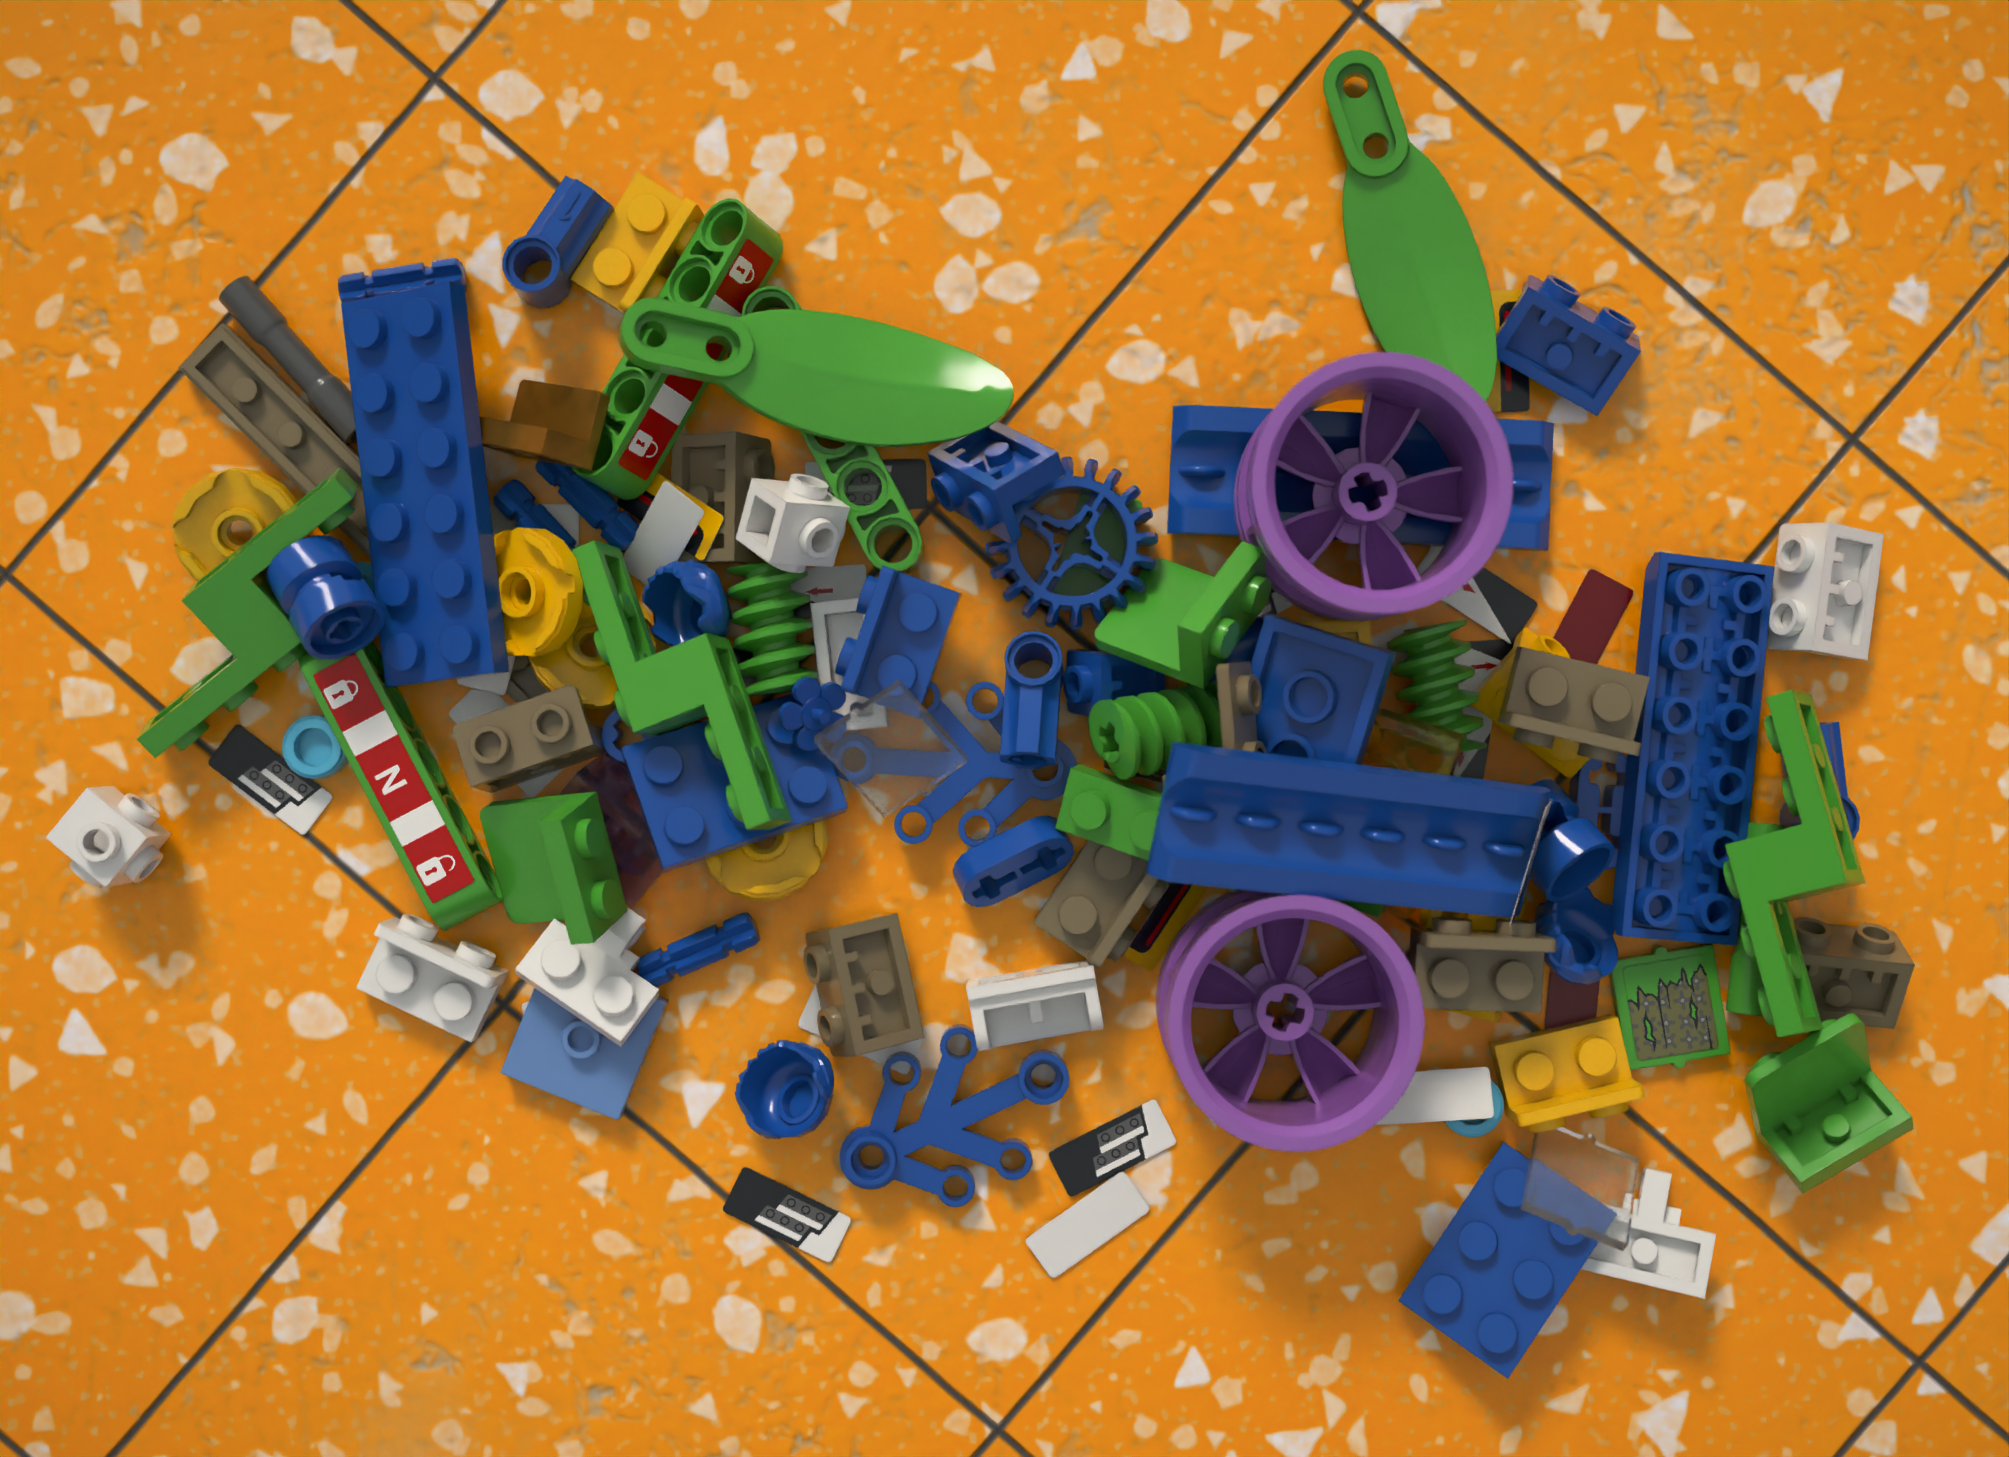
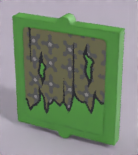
M1708 943L1667 950L1662 946H1654L1651 953L1618 958V963L1612 973L1609 974L1615 1014L1619 1020L1630 1070L1671 1064L1676 1068H1683L1686 1061L1731 1054L1713 944Z

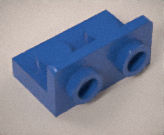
M1529 275L1523 284L1522 294L1496 333L1497 359L1598 416L1641 352L1639 337L1632 333L1636 325L1630 319L1611 308L1603 307L1598 313L1578 302L1577 300L1581 295L1579 291L1555 276L1547 275L1545 280L1542 281L1533 275Z
M998 421L977 433L956 440L946 441L927 452L935 475L931 479V487L939 503L947 511H955L971 520L981 531L985 532L988 530L1008 543H1012L1022 537L1013 505L1036 497L1042 492L1044 486L1065 474L1057 451Z
M882 566L878 578L869 575L861 590L856 612L865 615L857 640L850 637L846 638L837 661L835 674L844 676L840 690L850 694H857L919 716L962 594L886 566Z

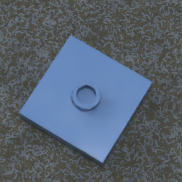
M534 988L500 1073L619 1120L624 1113L669 1000L659 996L622 1047H620Z

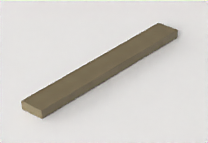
M222 323L178 368L305 494L309 493L337 469L342 467L359 487L353 499L348 502L355 511L338 527L370 558L358 452L350 444H346L335 430L230 326ZM516 656L506 693L516 703L547 693L548 691L536 680L528 656Z

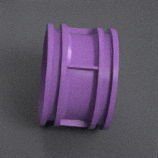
M1371 352L1341 358L1324 365L1298 382L1265 417L1248 441L1238 465L1234 484L1233 508L1239 539L1262 548L1265 554L1266 578L1270 579L1271 588L1286 601L1314 615L1341 621H1368L1423 608L1444 599L1468 583L1493 554L1506 528L1513 497L1512 461L1507 441L1492 410L1483 398L1458 375L1441 365L1409 354ZM1344 400H1364L1359 435L1360 447L1345 449L1336 455L1313 425L1303 416L1309 411L1325 404ZM1417 420L1439 443L1446 455L1450 468L1416 475L1407 479L1402 467L1392 457ZM1276 467L1304 480L1314 482L1312 492L1313 510L1306 511L1281 522L1275 497ZM1356 479H1358L1362 488L1373 487L1376 492V499L1368 503L1371 511L1367 512L1363 502L1352 504L1349 499L1348 492L1358 487L1355 482ZM1407 513L1452 523L1445 545L1433 563L1421 575H1419L1399 541L1392 534L1402 525ZM1334 537L1345 543L1360 545L1359 556L1363 589L1334 580L1312 565Z
M1240 889L1221 895L1201 908L1184 924L1165 955L1158 977L1156 990L1158 1027L1167 1054L1183 1085L1198 1107L1213 1122L1230 1134L1253 1145L1271 1150L1306 1152L1329 1148L1349 1141L1373 1127L1396 1105L1410 1084L1418 1066L1424 1039V1008L1418 981L1409 961L1393 938L1381 926L1366 915L1334 899ZM1310 919L1338 927L1352 941L1360 953L1325 972L1319 978L1308 967L1298 963ZM1255 926L1261 955L1264 960L1263 963L1252 967L1242 977L1213 958L1234 937ZM1288 993L1287 1000L1295 1006V1011L1292 1016L1282 1014L1279 1017L1278 1023H1274L1275 1017L1266 1009L1269 1001L1281 1002L1284 994ZM1192 1007L1232 1009L1233 1020L1240 1034L1230 1040L1201 1066L1196 1057L1192 1041ZM1374 1008L1369 1035L1354 1063L1331 1042L1320 1035L1326 1024L1328 1010ZM1267 1053L1279 1056L1293 1053L1297 1068L1310 1095L1284 1101L1251 1098L1264 1066Z

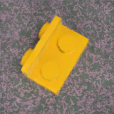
M637 171L570 280L623 315L635 302L645 298H657L704 217L701 208L687 197L684 200Z
M1613 1014L1489 1042L1499 1089L1504 1100L1505 1114L1518 1126H1527L1530 1132L1558 1129L1566 1125L1565 1117L1588 1111L1591 1117L1597 1118L1618 1115L1628 1110L1627 1102L1645 1097L1642 1084L1632 1079L1619 1020Z

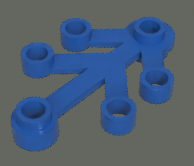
M933 681L930 688L934 693V701L929 708L922 710L919 716L926 720L951 750L881 746L870 735L860 731H851L842 734L836 739L829 751L836 775L849 782L866 780L875 771L950 775L917 805L906 806L897 814L894 822L895 832L901 840L910 844H917L926 840L932 832L933 824L984 778L1013 779L983 809L969 810L961 817L958 825L959 836L965 844L975 847L995 837L996 828L1031 797L1040 800H1051L1063 795L1070 768L1076 766L1072 751L1060 740L1057 743V772L1048 781L1037 779L1032 769L1017 768L1014 765L1000 762V753L987 752L943 703L940 690ZM977 683L967 693V708L975 718L988 720L1001 736L1004 704L1003 693L993 683ZM990 689L996 694L998 704L994 711L983 714L975 709L973 697L977 691ZM851 744L861 746L866 753V761L859 769L847 767L842 759L844 749ZM917 812L925 818L926 829L919 836H910L904 832L902 820L907 813ZM973 816L984 817L990 825L989 834L982 840L971 839L965 832V824Z
M953 1025L946 1029L941 1037L940 1051L942 1057L919 1120L894 1131L906 1091L912 1090L918 1084L921 1076V1064L917 1057L905 1051L896 1052L884 1064L883 1079L885 1084L870 1125L854 1129L842 1144L839 1157L841 1169L846 1178L860 1188L879 1189L885 1187L891 1181L897 1180L936 1194L944 1204L951 1207H961L972 1199L975 1190V1180L971 1171L961 1165H951L941 1170L907 1156L908 1154L930 1144L994 1167L1005 1179H1021L1027 1175L1032 1166L1031 1150L1024 1141L1017 1138H1009L1001 1142L964 1128L1025 1099L1040 1105H1048L1058 1101L1066 1093L1069 1086V1072L1065 1061L1058 1054L1049 1050L1032 1052L1021 1062L1019 1073L952 1104L965 1065L974 1059L978 1051L974 1031L966 1025ZM955 1034L967 1036L972 1045L970 1051L962 1056L952 1054L947 1047V1041L951 1036ZM906 1061L913 1067L914 1076L907 1082H898L891 1076V1066L895 1062ZM1040 1064L1051 1066L1056 1073L1054 1080L1045 1086L1036 1084L1031 1078L1032 1070ZM874 1145L882 1150L884 1159L876 1166H869L861 1160L860 1151L865 1146ZM1013 1148L1021 1151L1025 1156L1023 1165L1017 1169L1006 1168L1001 1162V1156L1006 1150ZM951 1176H960L967 1182L968 1189L960 1196H952L944 1188L946 1179Z

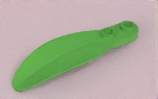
M1364 50L1344 52L1337 56L1326 69L1323 91L1347 164L1342 201L1343 229L1352 275L1365 314L1385 352L1409 354L1441 365L1468 383L1487 402L1493 387L1497 366L1496 330L1490 288L1470 225L1442 174L1429 158L1410 142L1386 68L1381 60L1374 54ZM1352 77H1360L1368 85L1366 93L1359 98H1351L1343 90L1345 82ZM1379 137L1386 141L1388 151L1383 157L1372 159L1365 154L1363 147L1370 138Z
M645 298L635 302L628 308L619 329L620 347L624 355L638 367L719 385L737 401L764 417L801 432L844 443L877 447H902L956 440L977 433L996 423L1005 416L1014 399L1011 381L1005 373L971 352L902 328L843 314L779 309L759 311L741 317H734L727 313L665 299ZM645 329H654L662 335L664 343L658 347L648 346L642 341L640 333ZM711 343H718L724 346L728 352V359L724 361L713 360L708 356L706 346Z

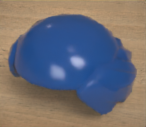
M695 560L687 562L674 561L666 566L659 567L655 574L647 579L648 585L644 586L642 602L653 613L654 626L650 628L653 637L670 646H676L705 633L725 638L729 631L732 611L720 578L713 569Z
M1588 887L1563 901L1551 902L1547 899L1545 903H1540L1536 908L1533 922H1536V932L1556 938V952L1544 953L1546 965L1556 972L1562 980L1586 986L1612 973L1618 963V948L1613 938L1615 930L1611 921L1612 906L1596 899Z
M779 1040L776 1044L772 1042L767 1048L759 1049L757 1058L748 1061L747 1069L739 1074L740 1082L737 1083L735 1092L736 1100L745 1115L747 1124L757 1134L767 1139L802 1137L814 1131L828 1114L834 1089L833 1069L830 1060L820 1049L809 1046L804 1042L797 1043Z

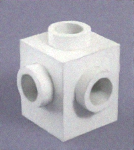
M791 474L789 481L751 478L735 539L770 565L787 572L802 573L805 571L806 566L833 567L840 542L845 534L846 520L850 507L827 492L829 485L826 482L813 476Z
M114 786L87 787L46 836V839L72 859L69 867L78 877L97 887H111L132 883V881L139 883L148 877L161 862L163 854L159 849L170 837L171 833L156 822L160 815L148 802L131 793L124 795Z

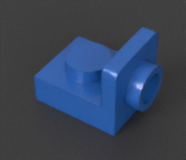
M1084 649L1067 651V669L1063 676V690L1067 698V709L1070 713L1089 716L1091 708L1099 700H1115L1123 696L1136 697L1140 693H1158L1165 689V674L1105 651L1096 652Z

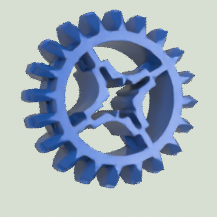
M1063 457L1061 459L1065 473L1063 476L1044 486L1042 492L1036 497L1013 505L1019 528L1023 524L1034 531L1035 535L1047 545L1049 550V560L1037 581L1035 582L1030 577L1021 562L1018 552V539L1012 543L992 541L986 543L985 550L986 554L991 556L1006 555V563L996 565L990 570L992 579L999 580L1012 574L1016 581L1003 592V598L1010 602L1016 599L1023 591L1031 597L1023 607L1022 615L1024 617L1031 618L1040 603L1050 608L1045 618L1046 627L1055 628L1059 619V611L1063 610L1070 611L1069 624L1071 629L1080 630L1083 623L1081 610L1090 609L1093 620L1099 625L1107 615L1102 603L1109 600L1113 606L1116 605L1119 608L1127 606V599L1119 592L1123 586L1131 588L1135 592L1143 593L1146 584L1131 573L1134 568L1144 571H1152L1155 568L1156 560L1150 556L1138 554V547H1150L1157 544L1158 534L1153 532L1138 533L1136 526L1149 521L1153 517V512L1149 507L1142 508L1134 513H1131L1128 505L1134 502L1141 493L1137 486L1129 487L1121 496L1113 491L1122 475L1119 470L1112 469L1105 483L1102 484L1093 480L1098 469L1097 460L1089 459L1085 465L1083 477L1073 476L1074 464L1072 458ZM1076 493L1090 497L1080 512L1070 519L1059 520L1047 513L1042 514L1034 509L1043 500L1058 494ZM1106 507L1117 519L1123 534L1124 552L1121 564L1109 557V553L1097 544L1094 537L1095 525ZM1089 517L1090 521L1083 531L1086 538L1081 543L1089 545L1088 553L1085 556L1079 553L1072 554L1069 560L1065 559L1058 571L1054 572L1052 569L1060 556L1056 551L1061 546V544L1053 543L1054 533L1060 532L1063 535H1069L1074 528H1079L1084 518ZM1073 568H1086L1110 580L1101 589L1086 595L1063 596L1052 592L1062 576Z

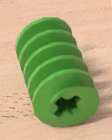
M769 563L726 568L725 571L727 573L745 578L744 581L728 589V596L730 599L748 604V606L731 614L730 617L733 624L750 628V632L733 640L735 649L753 654L752 658L738 665L742 676L756 679V683L746 687L748 695L759 696L792 692L794 684L803 677L818 679V671L799 666L800 660L816 652L815 645L796 640V635L813 627L812 620L794 616L793 612L794 609L811 601L809 594L791 590L792 583L808 576L807 569L802 573H792L778 569Z
M1467 620L1407 629L1401 635L1387 642L1389 650L1407 653L1408 655L1407 659L1391 668L1392 674L1412 679V684L1395 693L1396 700L1416 704L1415 710L1399 718L1400 725L1420 729L1418 736L1403 743L1404 750L1421 753L1424 756H1435L1487 747L1485 742L1467 739L1468 734L1483 727V718L1463 714V709L1479 701V693L1459 689L1458 685L1475 675V668L1456 664L1454 661L1455 658L1471 650V644L1468 641L1453 639L1450 636V633L1466 625Z
M1209 682L1204 689L1188 685L1180 689H1164L1158 693H1140L1136 697L1123 696L1115 700H1099L1091 708L1088 717L1089 736L1093 748L1099 757L1106 760L1112 773L1119 779H1132L1138 772L1141 775H1153L1159 769L1167 771L1172 742L1223 748L1217 682Z

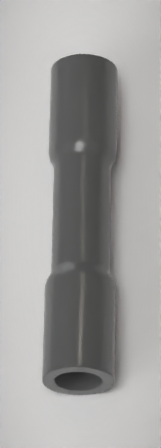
M243 276L231 282L219 296L221 304L254 341L264 346L307 394L311 405L346 444L356 442L352 394L349 388L341 379L332 375L289 327L284 315L249 276Z

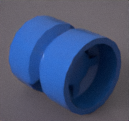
M315 535L300 539L285 547L272 560L267 570V583L285 613L290 616L291 625L304 648L311 656L319 659H337L353 654L367 646L381 631L385 622V612L365 579H361L362 574L341 540L328 535Z
M1552 779L1540 780L1530 785L1547 787L1551 790L1549 801L1552 799V803L1529 879L1546 899L1551 902H1557L1576 895L1596 880L1610 864L1614 856V845L1588 818H1578L1579 807Z

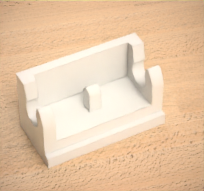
M1087 959L967 980V997L976 1045L979 1051L1077 1032L1101 1030L1104 1027L1094 966Z

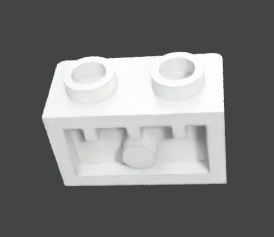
M1831 522L1782 524L1779 529L1767 649L1803 651L1847 660H1868L1884 534Z
M403 914L401 919L394 917L379 922L374 932V935L379 937V940L356 989L469 1042L476 1040L509 970L494 964L496 955L482 946L468 941H461L459 946H456L437 937L436 934L439 928L420 917Z

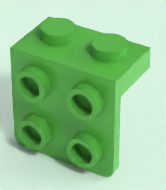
M1241 541L1215 577L1166 559H1155L1156 564L1152 571L1142 570L1137 576L1146 584L1143 593H1138L1128 588L1123 594L1127 599V606L1119 608L1114 605L1095 629L1094 637L1097 648L1204 689L1215 675L1217 664H1223L1257 616L1263 611L1270 596L1271 581L1266 578L1265 554L1261 547Z
M597 792L494 801L481 810L480 820L506 913L510 920L518 924L553 921L554 918L558 921L564 920L570 944L573 945L595 943L628 911Z
M1855 1013L1847 1014L1838 1020H1825L1822 1022V1030L1809 1032L1806 1039L1782 1053L1772 1052L1763 1056L1752 1066L1744 1079L1757 1138L1802 1194L1914 1129L1912 1116L1871 1070L1865 1024Z

